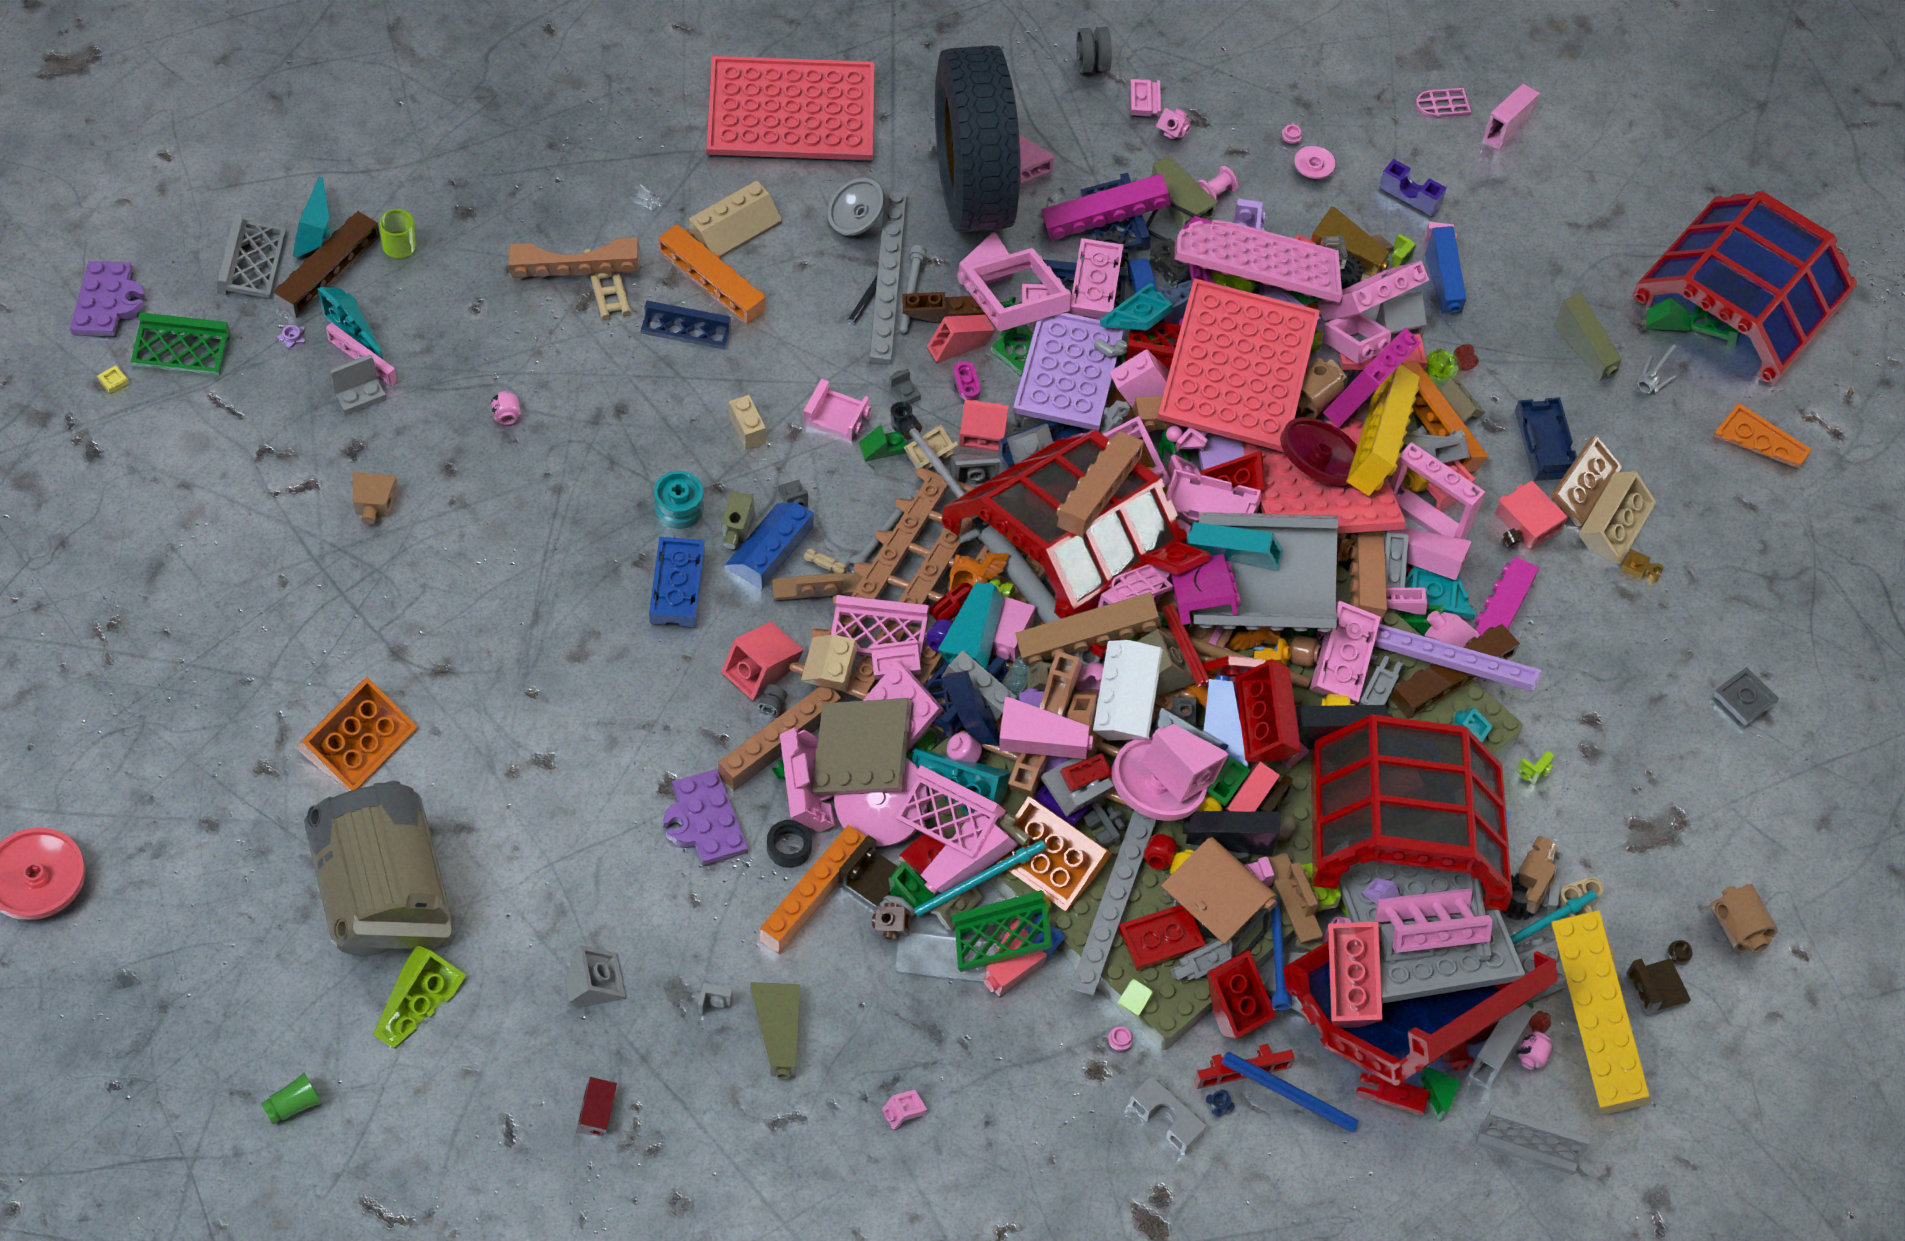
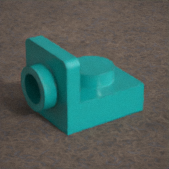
M1474 707L1465 711L1460 710L1453 717L1454 722L1452 725L1467 727L1481 742H1483L1493 727Z

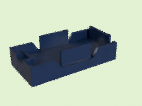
M1546 398L1545 401L1536 402L1533 399L1518 400L1515 414L1534 481L1562 479L1577 458L1575 450L1571 449L1573 440L1561 398Z

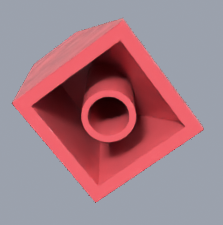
M771 621L734 639L721 673L754 701L764 694L767 685L776 684L791 671L789 668L790 664L799 662L803 649Z

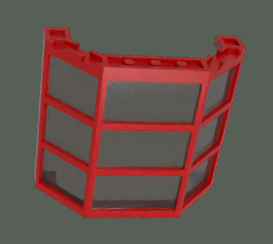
M1097 430L1072 435L1065 439H1057L944 506L941 524L946 529L958 536L961 531L962 519L978 515L983 521H986L1000 534L1014 543L1015 546L1041 564L1057 595L1054 613L1060 619L1098 608L1101 594L1111 588L1113 579L1120 574L1147 565L1144 563V555L1175 541L1184 544L1187 542L1185 529H1180L1175 517L1178 516L1171 500L1167 501L1162 488L1165 485L1162 478L1139 461L1083 537L1057 527L1058 517L1056 512L1059 505L1066 502L1069 492L1076 489L1080 477H1085L1090 464H1095L1099 452L1106 449L1109 439ZM1118 580L1117 582H1115V583H1114V586H1115L1116 584L1120 583L1121 580Z
M1372 714L1315 740L1311 753L1313 886L1337 889L1342 873L1349 871L1350 866L1359 862L1362 864L1370 861L1468 873L1474 879L1478 878L1483 883V888L1486 890L1483 896L1485 909L1507 911L1512 898L1503 767L1498 759L1467 727Z

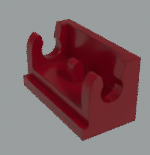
M593 1077L589 1078L576 1133L602 1136V1132L606 1133L617 1083Z

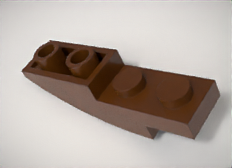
M945 292L902 294L903 314L921 320L941 323L944 317L986 315L972 296L945 297Z

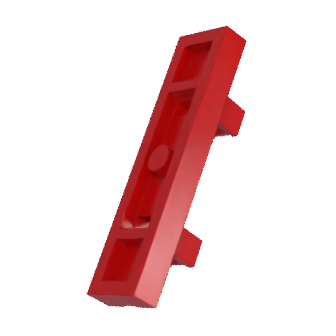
M1269 1044L1259 1045L1257 1050L1258 1057L1246 1059V1061L1272 1073L1292 1068L1295 1057L1292 1049L1272 1054ZM1221 1054L1211 1057V1068L1197 1070L1194 1082L1196 1088L1201 1089L1248 1077L1223 1065V1058Z

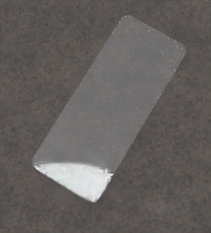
M909 933V936H899L895 968L897 973L985 984L984 976L988 965L963 972L958 970L956 938ZM963 939V941L967 943L970 941L968 939ZM977 941L973 947L981 950L986 942ZM993 944L986 955H994L998 946ZM970 950L964 958L965 962L972 961L977 953Z

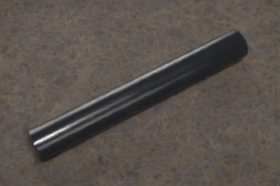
M877 275L847 319L848 323L852 325L856 323L875 294Z

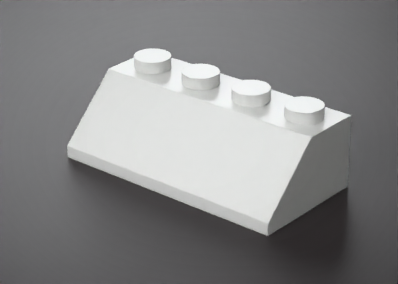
M1131 640L1108 641L1093 727L1094 732L1106 740L1149 739L1163 652L1161 647Z

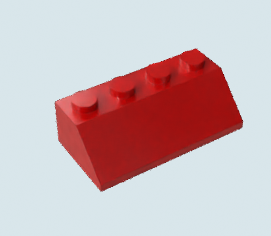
M1270 659L1236 676L1235 684L1245 761H1282L1301 752L1290 669Z

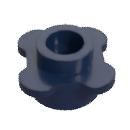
M1222 1089L1206 1097V1103L1210 1105L1214 1117H1220L1225 1112L1234 1111L1235 1105L1231 1102L1228 1091Z

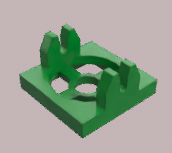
M1024 325L1003 330L1000 334V339L991 346V351L1022 376L1026 360L1019 361L1016 359H1027L1033 332ZM1025 337L1029 340L1026 343H1017L1013 338ZM1006 344L1013 348L1010 355L1005 351ZM1023 347L1027 350V353L1019 355L1015 352V349Z

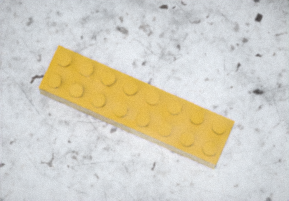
M1401 364L1373 393L1346 481L1367 496H1370L1374 490L1378 491L1385 481L1384 478L1387 475L1391 476L1398 466L1396 462L1401 455L1399 451L1404 444L1402 439L1407 433L1405 428L1410 422L1409 416L1413 412L1412 405L1416 401L1415 395L1420 388L1418 386L1420 377Z
M1600 910L1552 921L1602 1114L1606 1115L1652 1104Z

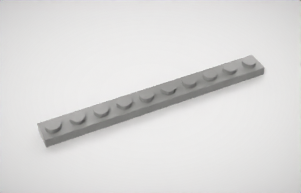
M885 191V207L883 210L869 362L891 364L906 193Z
M1134 810L1070 986L1071 989L1094 996L1144 857L1145 847L1151 837L1157 819L1149 818Z

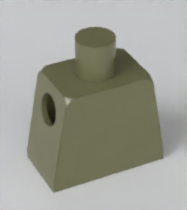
M731 490L721 525L723 537H725L723 546L735 549L738 541L745 542L755 516L752 495Z

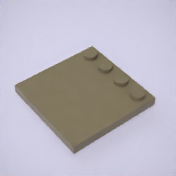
M909 698L823 703L812 793L820 796L902 791L912 701Z

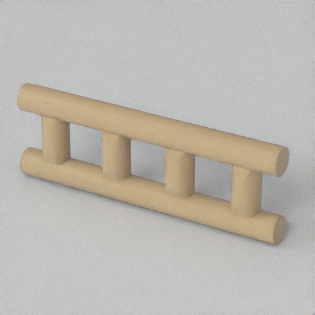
M586 249L584 250V253L590 252L592 250ZM620 272L590 274L601 319L608 320L610 318L609 312L622 310L623 316H629L631 311ZM612 277L614 286L602 288L600 279ZM617 294L619 302L606 304L604 296Z

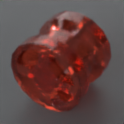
M1471 344L1461 345L1453 352L1454 358L1458 360L1457 365L1462 371L1473 369L1479 363L1478 357L1474 354V347Z

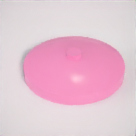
M1149 737V739H1135L1124 745L1113 763L1112 780L1117 793L1127 805L1144 816L1163 821L1186 818L1199 808L1206 795L1207 788L1179 803L1142 763L1146 755L1145 750L1151 744L1153 737Z
M906 758L902 791L834 795L835 811L842 827L845 829L849 824L865 836L870 835L876 839L877 847L893 846L910 838L917 830L898 821L895 817L919 777L916 774L919 768ZM922 785L918 792L919 799L929 796L927 786ZM929 802L921 804L923 815L927 814ZM917 807L910 808L905 818L910 820L919 817Z

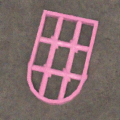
M1464 88L1428 90L1419 94L1416 100L1418 111L1428 117L1471 114ZM1462 92V96H1451V97H1450V94H1449V93ZM1446 93L1447 95L1445 97L1434 98L1433 94ZM1425 95H1430L1429 98L1420 99ZM1464 99L1465 104L1453 105L1452 101ZM1442 100L1449 101V104L1445 106H1436L1435 103ZM1432 101L1433 105L1431 107H1420L1419 102ZM1462 107H1466V108H1467V111H1457V112H1455V110H1454V109H1456V108H1462ZM1449 108H1451V111H1452V112L1438 113V110H1439V109H1449ZM1425 110H1434L1435 113H1430Z
M1149 564L1120 574L1111 583L1112 592L1122 600L1132 598L1127 597L1130 595H1141L1139 592L1146 589H1151L1153 596L1173 590V585L1154 566ZM1147 569L1153 571V573L1147 575H1142L1140 573L1141 571ZM1133 574L1139 577L1131 581L1125 579ZM1155 575L1161 579L1154 583H1150L1147 578ZM1118 580L1123 582V584L1114 587V583ZM1139 581H1143L1146 586L1138 589L1131 585ZM1162 583L1167 586L1159 590L1154 587ZM1128 587L1131 591L1120 594L1117 592V589Z

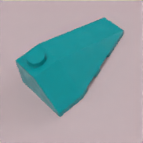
M318 177L300 218L293 257L297 258L321 247L324 238H329L331 227L328 226L329 212L323 177Z
M318 288L323 316L383 359L382 350L364 319L355 298L350 293H345L341 288Z
M917 748L913 751L911 761L918 768L921 765L999 805L1006 796L1010 772L980 763L954 760L946 755ZM967 806L960 807L961 811L968 816Z

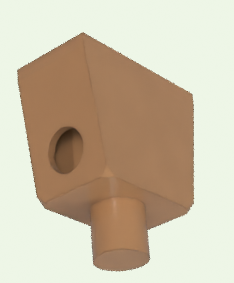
M353 472V505L355 514L362 515V523L373 525L376 517H386L390 512L398 492L396 475Z

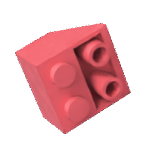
M965 400L959 447L998 452L999 441L1005 438L1009 406L999 403L980 402L978 400Z

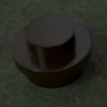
M1515 528L1508 530L1503 534L1502 544L1511 547L1523 540L1521 536L1522 531H1516Z
M1684 940L1674 941L1668 947V955L1675 963L1684 964L1691 959L1692 948Z

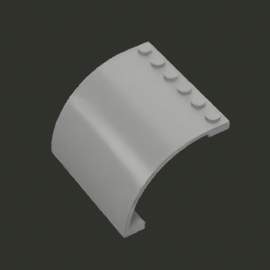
M1199 512V523L1273 532L1283 552L1278 571L1225 559L1226 562L1231 564L1234 582H1236L1237 592L1239 593L1241 606L1236 607L1237 615H1232L1230 604L1197 609L1194 611V624H1199L1200 628H1212L1213 625H1222V628L1235 629L1236 625L1246 626V629L1252 630L1260 629V626H1270L1271 630H1283L1284 627H1293V630L1307 631L1308 628H1317V631L1329 632L1331 628H1336L1337 515Z

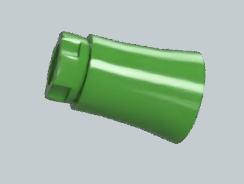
M304 1072L293 1082L269 1096L270 1099L261 1103L271 1123L275 1124L281 1119L284 1121L307 1108L321 1104V1101Z

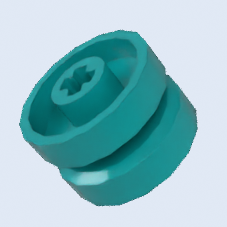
M680 470L668 472L659 478L654 487V508L656 517L662 524L670 528L683 529L696 524L700 520L704 511V495L702 483L699 479L689 472Z

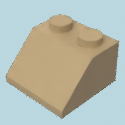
M833 634L812 637L801 682L847 692L858 650L856 640Z

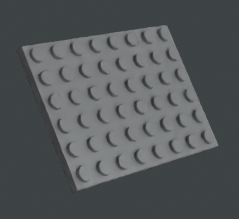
M1462 820L1381 832L1383 836L1468 846V833ZM1373 834L1326 840L1323 847L1328 856L1370 838ZM1370 861L1366 864L1359 862L1350 866V870L1342 873L1339 881L1341 896L1351 923L1376 921L1377 904L1362 894V891L1376 878L1395 882L1400 897L1467 889L1465 873ZM1481 882L1482 894L1484 896L1486 890L1483 888V883ZM1485 909V914L1489 915L1493 920L1490 940L1492 955L1488 961H1480L1477 958L1475 943L1434 948L1433 956L1385 961V956L1380 948L1382 1003L1515 982L1523 977L1525 972L1500 911ZM1461 913L1448 914L1451 919L1464 918ZM1438 916L1425 917L1428 922L1440 921ZM1414 918L1402 920V922L1415 921ZM1387 921V922H1379V927H1380V925H1383V924H1392V923H1391L1390 921ZM1379 931V940H1383Z

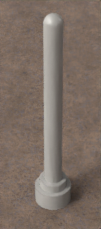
M914 245L910 248L909 258L912 264L906 294L915 293L920 264L925 260L927 253L923 246ZM902 313L900 332L905 334L908 332L911 316Z
M907 495L904 499L913 500L914 497L912 495ZM897 507L879 530L890 531L904 512ZM874 536L860 554H856L846 563L847 568L852 573L856 572L854 564L858 562L867 563L868 557L880 544V541Z

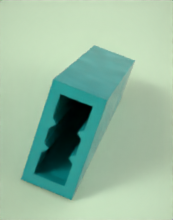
M1193 522L1192 530H1189L1187 534V542L1190 546L1210 553V556L1224 554L1226 560L1278 571L1283 549L1273 532Z
M979 582L974 584L938 648L939 653L947 663L950 664L963 650L985 670L987 669L1004 601L994 584Z

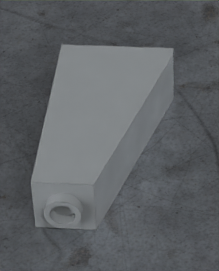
M1525 1003L1500 1019L1477 1056L1468 1074L1470 1078L1490 1089L1535 1012L1528 1004Z

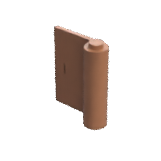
M1213 837L1208 838L1161 885L1166 892L1224 945L1258 911L1261 913L1264 908H1268L1270 912L1277 904L1275 900L1277 895Z

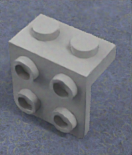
M1541 935L1531 938L1530 943L1526 945H1514L1525 975L1535 969L1533 953L1536 951L1556 960L1557 982L1529 1001H1535L1568 987L1556 939L1544 938Z

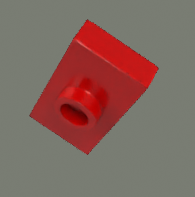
M1102 753L1060 770L1070 793L1088 786L1095 780L1102 781L1112 776V771Z

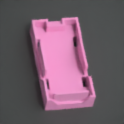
M1081 238L1069 314L1093 317L1100 320L1113 310L1123 250L1122 244ZM1081 256L1085 257L1084 263H1082V260H1080ZM1114 262H1118V265L1114 268Z
M1177 469L1173 472V477L1166 493L1167 501H1172L1178 514L1175 518L1189 523L1199 520V512L1257 513L1262 499L1261 490L1241 485L1232 488L1231 482L1201 475L1200 479L1196 474Z
M1338 601L1336 602L1337 626L1336 628H1331V631L1324 635L1317 661L1318 665L1314 671L1310 690L1322 695H1347L1350 697V704H1356L1360 699L1381 617Z
M795 727L780 734L790 818L819 833L835 826L832 805L823 803L824 800L834 795L816 796L812 793L818 737L806 730L798 732V729Z

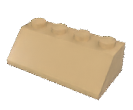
M757 180L688 218L691 236L697 241H701L710 252L717 254L719 258L782 223V219L770 194Z
M1637 471L1613 474L1578 534L1588 550L1616 564L1622 563L1656 504L1655 499Z

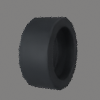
M783 820L771 827L767 834V853L775 864L793 868L802 865L808 860L812 850V835L805 825L795 820ZM786 833L796 834L802 838L804 842L803 848L797 853L785 854L776 848V839Z

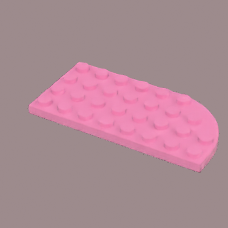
M1213 220L1212 224H1203L1202 221L1191 223L1188 228L1182 229L1177 237L1175 260L1181 263L1198 265L1203 269L1217 270L1226 275H1236L1245 280H1255L1264 285H1274L1286 291L1293 290L1306 296L1322 298L1328 302L1340 303L1342 298L1338 250L1219 220Z

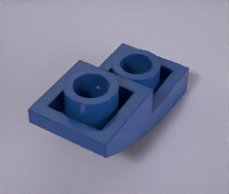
M1148 259L1126 260L1129 281L1133 282L1134 294L1149 283L1154 285V290L1157 292L1154 275Z

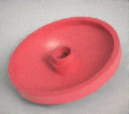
M29 828L18 831L0 842V912L15 919L37 920L54 915L67 907L80 892L85 879V862L77 844L66 834L50 828Z

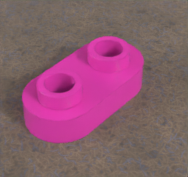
M966 361L957 363L954 367L953 376L959 396L963 400H976L980 396L981 386L974 365Z

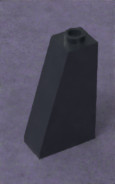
M1385 705L1296 707L1298 728L1308 750L1313 749L1315 740L1369 715L1393 717L1392 713L1387 712ZM1369 734L1361 736L1348 743L1369 740ZM1378 735V739L1387 737Z
M1195 811L1189 816V820L1184 819L1182 834H1186L1185 844L1201 846L1208 838L1213 837L1226 850L1272 857L1280 834L1281 812Z

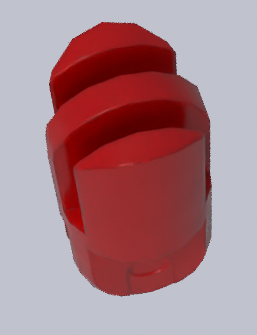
M969 583L957 585L929 607V614L936 621L954 618L971 592L972 585Z

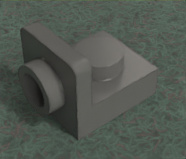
M908 369L897 371L889 377V391L897 402L901 401L912 404L921 399V394L910 380V371Z
M800 480L778 485V492L783 503L796 502L803 507L808 505V492L803 490Z

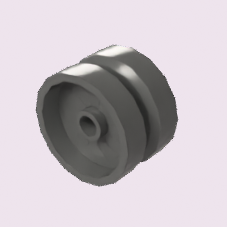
M1096 27L1094 33H1092L1090 28H1078L1076 54L1080 73L1092 72L1094 66L1098 72L1110 71L1112 45L1108 27Z

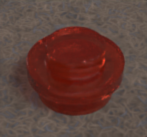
M1536 1012L1529 1021L1532 1032L1545 1033L1551 1026V1015L1547 1012Z

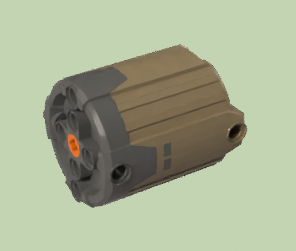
M399 781L374 783L370 787L351 790L335 797L329 796L317 805L309 808L304 819L305 831L331 941L336 948L347 954L368 956L395 949H415L417 946L433 950L440 944L448 941L451 934L450 908L423 802L420 795L413 788L403 785Z

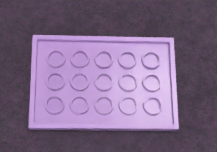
M1061 313L1037 320L1013 406V413L1099 431L1112 381L1110 371L1115 369L1118 356H1106L1094 348V343L1100 338L1109 345H1116V341L1122 340L1124 329L1100 327V320L1068 313Z

